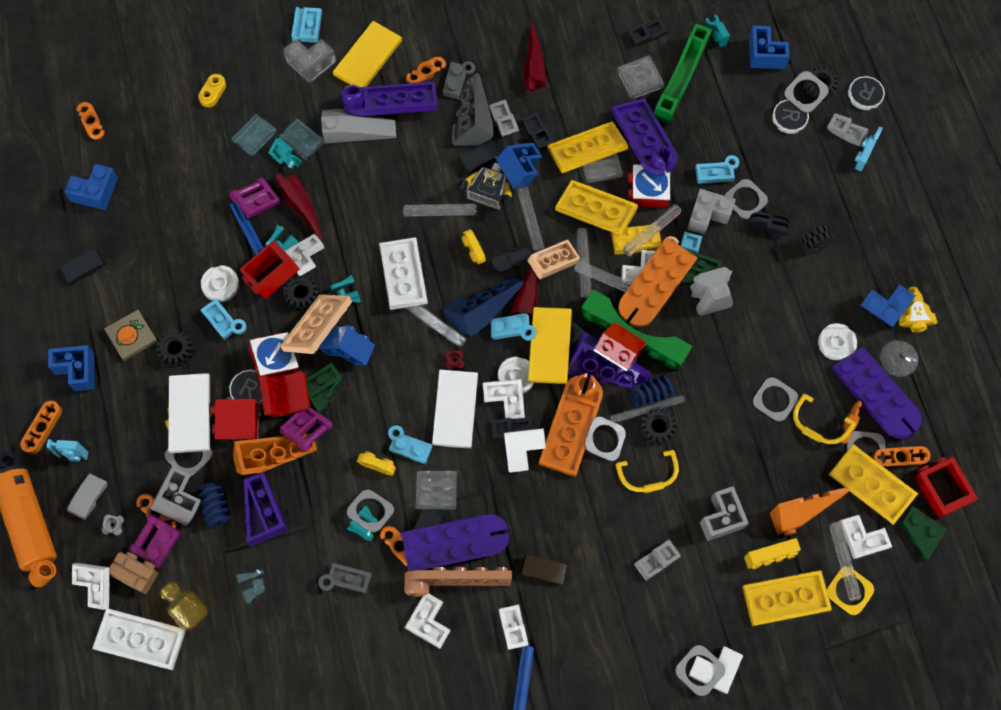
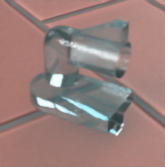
M262 569L255 573L236 575L238 583L261 575L264 571ZM261 578L252 580L254 587L242 591L247 604L256 595L265 591Z

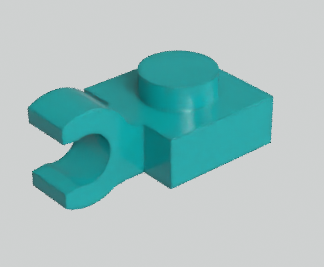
M717 15L713 17L714 22H710L706 18V27L714 30V40L718 42L720 47L726 46L730 35L723 22L719 21Z
M277 138L268 152L279 164L286 163L290 168H293L294 165L299 167L302 162L298 157L291 154L293 149L281 138Z

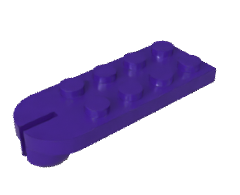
M435 82L370 87L349 85L342 91L344 110L353 116L438 110Z
M646 99L613 106L611 112L642 167L647 172L657 175L664 174V170L667 173L674 170L678 160L677 152Z
M864 347L832 367L836 375L855 397L862 402V405L890 436L901 440H908L919 429L922 416L918 408Z
M488 514L401 532L408 570H425L499 554L506 548L509 542V533L492 537L490 533L508 530V527L499 516Z

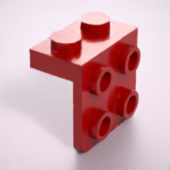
M299 371L280 378L269 376L259 378V389L263 401L262 409L265 416L280 418L310 408L304 372Z

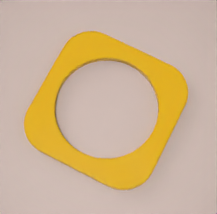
M843 567L828 586L827 593L829 599L847 613L857 615L873 595L874 586L852 568ZM851 576L857 578L862 583L865 594L859 604L847 605L840 601L836 594V585L841 578Z

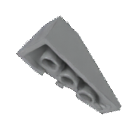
M344 109L322 110V134L325 144L397 138L395 120L372 115L353 116Z

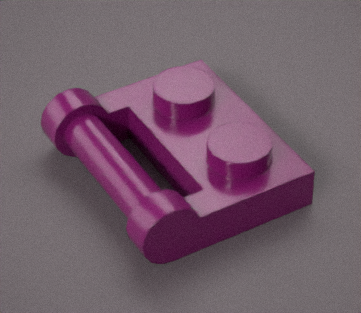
M262 177L238 191L233 190L230 192L231 199L238 204L248 219L278 205L280 199ZM257 189H262V190H260V191H258V192H256V193H254V194H252V195H250V196H248V197H246V198H244V199H243V197H242V196H245V195H247V194H249V193H251V192H253V191H255V190H257Z
M309 408L297 412L280 427V433L296 443L302 451L306 452L311 448V444L325 431L328 432L333 425L327 418ZM316 423L320 425L306 439L302 437Z
M149 514L146 519V525L135 543L130 545L129 550L155 567L160 568L181 535V532L157 516ZM154 525H156L159 529L145 550L142 548V545Z

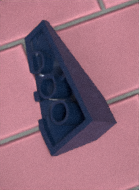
M514 278L507 279L491 286L490 291L474 293L475 297L465 300L463 297L443 308V311L460 332L470 336L475 335L494 318L522 287L523 281Z

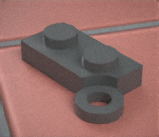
M451 62L442 92L443 96L460 99L466 76L472 75L475 72V65L472 62H464L462 66L461 64ZM469 66L471 70L468 71L465 67Z
M332 563L330 573L322 575L318 584L324 591H330L334 586L367 594L372 573ZM325 579L331 581L329 586L323 585Z

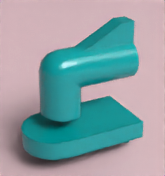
M277 225L272 237L265 246L275 240L285 251L298 244L299 241L290 235L282 244L277 239L284 232V228Z
M352 275L342 282L330 286L331 291L338 290L336 292L337 295L349 296L353 303H361L357 290L346 294L345 290L341 289L354 284Z
M364 506L358 514L359 518L365 522H378L372 516L367 506ZM353 520L347 530L357 533L368 541H371L373 538V534Z

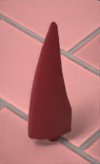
M532 23L530 24L528 53L523 71V86L528 87L529 92H535V88L546 87L544 58Z
M281 173L276 175L278 191L285 202L297 212L311 231L322 241L316 213L297 176L284 178Z
M530 267L523 280V285L517 293L511 311L512 316L526 313L529 315V321H533V308L538 306L539 278L532 267Z

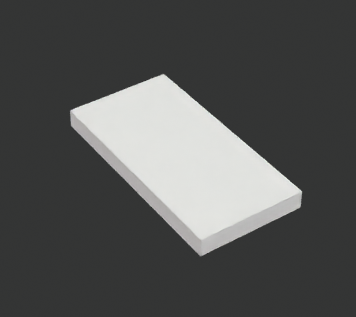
M416 237L379 243L390 310L428 304Z
M450 370L439 371L433 446L471 449L478 373Z
M209 373L169 376L168 452L210 451Z
M106 609L92 649L173 670L186 629Z

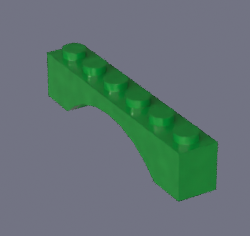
M697 23L695 24L678 65L655 108L654 115L658 121L670 125L709 42L712 29Z
M594 289L581 308L580 314L589 322L597 323L604 331L615 322L646 341L647 343L642 350L647 352L651 358L664 362L670 369L679 371L691 351L692 346L678 337H654L633 329L619 317L610 299Z

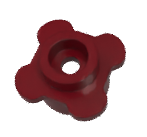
M461 350L447 351L445 353L447 369L451 370L455 367L461 369L464 367V362L462 361L463 352Z

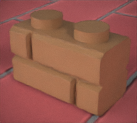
M128 551L126 554L119 552L109 567V575L146 595L158 576V572L154 570L155 566L147 561H144L143 564L136 561L138 557Z

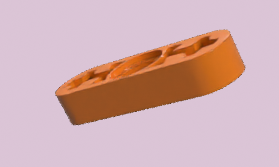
M47 401L42 405L22 438L20 445L27 454L32 455L40 451L61 416L62 409L55 401ZM54 408L56 411L54 413H49L48 409ZM43 416H45L46 418L48 417L50 419V422L44 419ZM40 423H46V429L43 432H37L36 430L37 425ZM28 442H33L35 446L29 447L27 446Z
M923 446L886 448L875 451L872 459L883 467L915 466L927 463L931 455L929 450ZM919 451L920 454H924V458H922L921 460L920 457H914L911 459V455H915L919 453ZM897 452L905 454L906 460L904 462L897 460ZM881 454L883 457L891 455V459H886L883 463L877 457Z

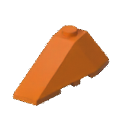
M311 433L304 434L302 437L306 439ZM286 436L234 441L233 460L236 472L241 475L262 473L317 450L314 441L311 444V448L304 452Z
M849 488L826 492L822 494L823 497L815 494L806 499L802 497L778 504L770 512L777 535L784 534L786 537L795 534L797 529L850 491Z

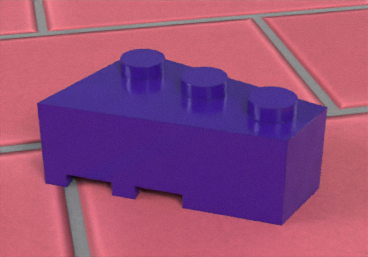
M262 472L245 479L246 543L252 547L287 532L288 528L266 475Z

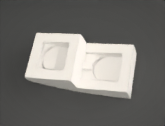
M519 605L499 609L508 650L527 646L528 641Z

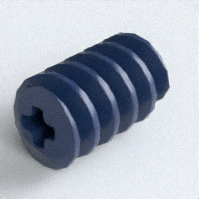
M661 375L659 379L653 378L652 381L647 380L645 384L641 382L638 386H631V399L636 409H639V403L646 407L647 400L652 405L654 403L653 398L657 402L661 401L660 396L667 400V393L672 398L674 397L673 386L665 375Z
M207 483L196 489L197 493H199L198 498L202 501L200 503L201 508H204L202 512L206 516L204 520L208 523L207 528L218 527L231 519V516H224L229 509L222 508L227 502L220 501L225 495L224 493H218V491L223 488L222 486H216L215 483Z

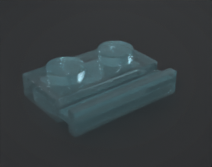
M255 114L232 137V141L253 156L277 131L270 123L263 118L261 119L258 114Z
M298 118L285 129L283 134L279 135L286 144L305 160L324 144V139Z

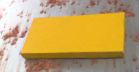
M372 21L335 68L333 75L350 85L367 87L402 42V37Z
M613 121L547 145V150L561 173L628 149L627 142Z
M574 180L570 181L555 206V211L620 236L624 234L638 209V204Z
M533 308L532 326L536 329L537 333L535 338L531 340L529 382L567 384L572 309Z
M852 444L828 474L844 488L848 487L853 495L892 525H894L918 494L854 444Z
M821 570L742 586L752 626L832 610Z

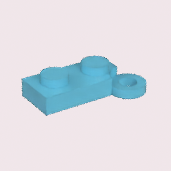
M879 126L874 136L865 137L861 145L864 149L862 152H858L854 160L857 162L854 169L862 171L883 129Z
M731 155L725 159V162L696 164L697 184L734 181V169L739 166V159ZM733 160L735 164L731 165L729 164V161Z
M217 299L201 309V312L224 340L233 333L243 334L247 329L246 323L241 319L233 320ZM237 324L242 325L241 329H235Z
M526 313L491 320V337L494 340L521 335L523 339L530 341L535 338L537 333L536 329L529 325V315ZM531 330V335L526 336V332Z
M392 426L389 429V438L392 440L389 452L423 464L427 463L433 447L432 444L404 435V431L400 426ZM398 430L400 432L399 436L397 437L392 435L393 431Z

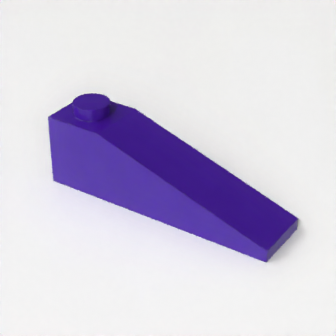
M584 332L581 334L569 359V375L575 377L586 373V381L590 380L592 375L596 381H600L602 384H606V382L614 383L631 388L632 385L638 386L641 382L645 384L649 379L651 373L635 362L625 371L598 354L594 349L599 339Z

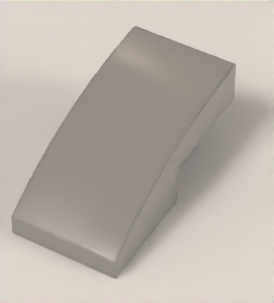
M506 100L489 105L492 118L502 137L519 132Z
M836 113L827 127L829 131L838 137L860 147L868 134L867 128L853 124L851 118Z
M89 474L74 495L67 508V512L85 520L96 506V500L107 487V481Z
M668 540L634 565L645 581H647L680 558L681 555L671 541Z

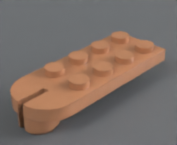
M434 567L433 570L409 571L405 573L404 591L409 596H425L429 593V586H511L512 571H507L505 567H497L495 571H487L485 567H476L474 571H466L465 567H455L454 570Z

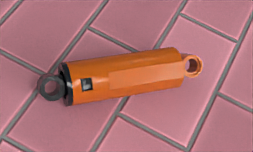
M5 451L0 454V511L19 568L22 571H30L28 578L33 586L43 587L56 574V567L52 562L56 560L57 555L26 466L18 465L19 459L15 453Z

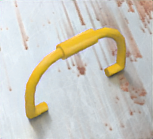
M807 394L802 395L793 411V420L803 434L818 443L822 442L825 444H837L849 436L856 422L846 417L845 422L850 424L841 437L836 439H825L815 431L804 427L798 419L799 409L805 399L812 402L814 398Z
M675 451L663 452L664 457L671 455L674 464V472L669 480L644 485L643 487L632 486L626 481L621 468L622 466H627V461L616 463V469L622 484L635 492L649 493L664 489V487L674 482L679 472Z

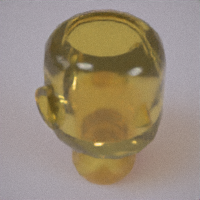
M173 581L160 591L161 597L170 602L167 608L168 615L182 630H192L207 616L208 607L194 591L186 590L181 592L178 584Z

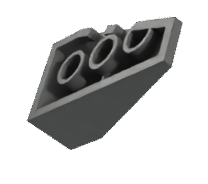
M476 73L464 82L460 97L462 105L456 113L458 121L457 124L453 125L452 129L453 145H481L493 137L492 118L480 75Z

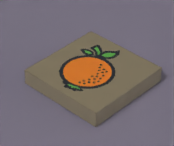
M139 310L104 328L123 361L158 342Z

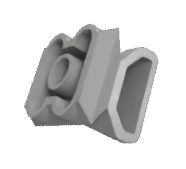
M722 267L701 273L693 278L694 283L690 286L692 291L691 297L701 299L696 307L698 315L702 316L732 307L733 300L727 285L732 271L728 268Z

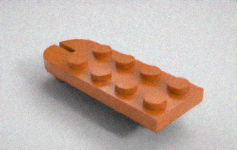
M666 237L621 298L618 305V313L621 319L626 323L632 312L637 309L638 312L630 321L629 326L632 328L648 326L696 262L697 257Z
M586 373L571 378L565 385L545 443L546 448L543 449L538 464L574 477L577 475L585 451V440L591 422L596 418L603 396L600 384L592 375L585 394L582 393L587 378Z

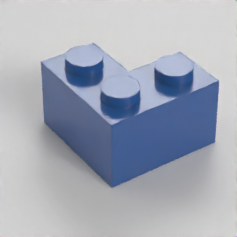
M753 26L749 35L750 68L785 69L790 58L789 42H771V26Z
M534 143L507 146L496 160L513 189L527 187L537 176L538 173L534 166L542 156Z
M95 164L89 180L70 176L64 192L71 202L106 210L118 177L113 168Z
M901 285L896 288L888 300L871 290L860 306L893 327L916 295Z
M335 325L318 349L329 356H341L354 365H367L375 344L370 342L367 336L355 332V328L349 325L344 327Z
M88 345L48 349V368L55 375L68 374V384L74 391L94 390V352Z

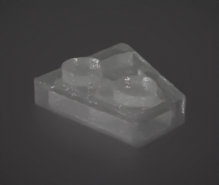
M617 153L583 166L587 183L623 176Z

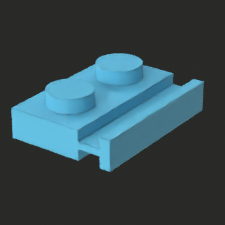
M296 7L291 36L292 41L300 40L302 42L318 43L322 18L321 8L304 7V9H299V7Z
M48 439L47 448L58 458H62V455H64L69 461L79 462L80 459H87L88 451L77 441L57 440V443H54Z

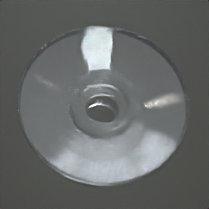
M895 340L887 343L882 348L880 362L889 374L904 377L910 375L916 369L918 355L915 349L907 342ZM898 354L903 355L904 359H901Z

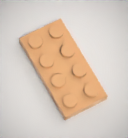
M319 295L281 344L282 350L284 352L314 354L352 303L351 298L339 295Z

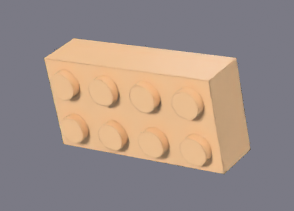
M566 240L532 254L527 261L538 278L542 279L575 265L580 257L569 240Z

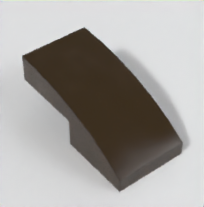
M524 555L520 575L563 585L567 565Z

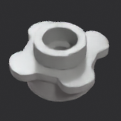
M106 515L103 521L102 532L105 535L109 533L120 535L124 518L122 516Z

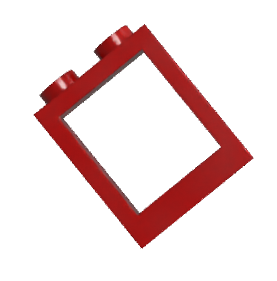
M275 240L240 269L244 274L242 279L249 286L252 285L250 288L257 296L261 293L265 299L300 270ZM279 258L283 261L260 283H257L255 279Z
M945 457L934 462L935 466L931 468L929 465L920 468L918 470L919 474L913 477L937 519L959 510L978 499L954 457L948 460ZM945 467L948 468L964 496L946 506L943 505L927 477Z

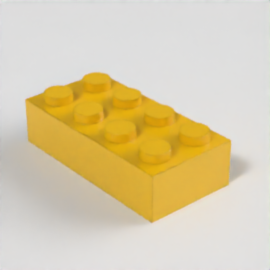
M658 224L628 227L622 236L611 232L615 255L642 252V250L655 251L661 245Z
M797 538L751 551L744 558L748 569L752 568L754 570L760 568L763 564L767 566L774 561L776 563L781 562L786 557L788 559L794 558L801 549Z

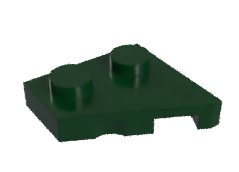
M687 249L688 252L697 257V260L680 283L694 282L693 278L699 274L721 268L722 261Z
M332 362L306 378L309 400L319 414L324 411L343 380Z
M914 506L909 509L901 522L904 530L910 535L912 543L920 550L922 559L927 561L947 529Z

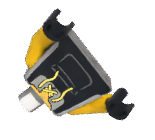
M494 163L491 170L481 168L479 172H475L466 179H458L455 188H462L463 193L467 189L468 199L500 210L501 204H507V207H510L512 197L510 184L506 182V176L501 174L502 169L499 164Z

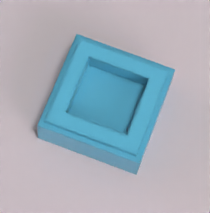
M684 231L680 246L685 250L688 249L698 253L702 236Z

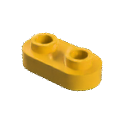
M213 74L207 79L198 95L202 106L213 107L218 102L226 88V82L222 75Z
M471 229L464 231V236L461 238L464 246H468L471 251L469 254L472 261L477 262L478 265L486 262L484 253Z
M367 451L364 454H359L357 459L359 464L386 475H394L396 467L393 465V461L386 458L380 460L375 458L374 454Z

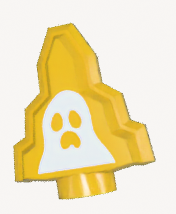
M909 287L908 291L916 296L899 318V326L911 327L912 332H923L927 330V326L937 324L935 314L931 312L929 305L923 302L922 294L917 287Z

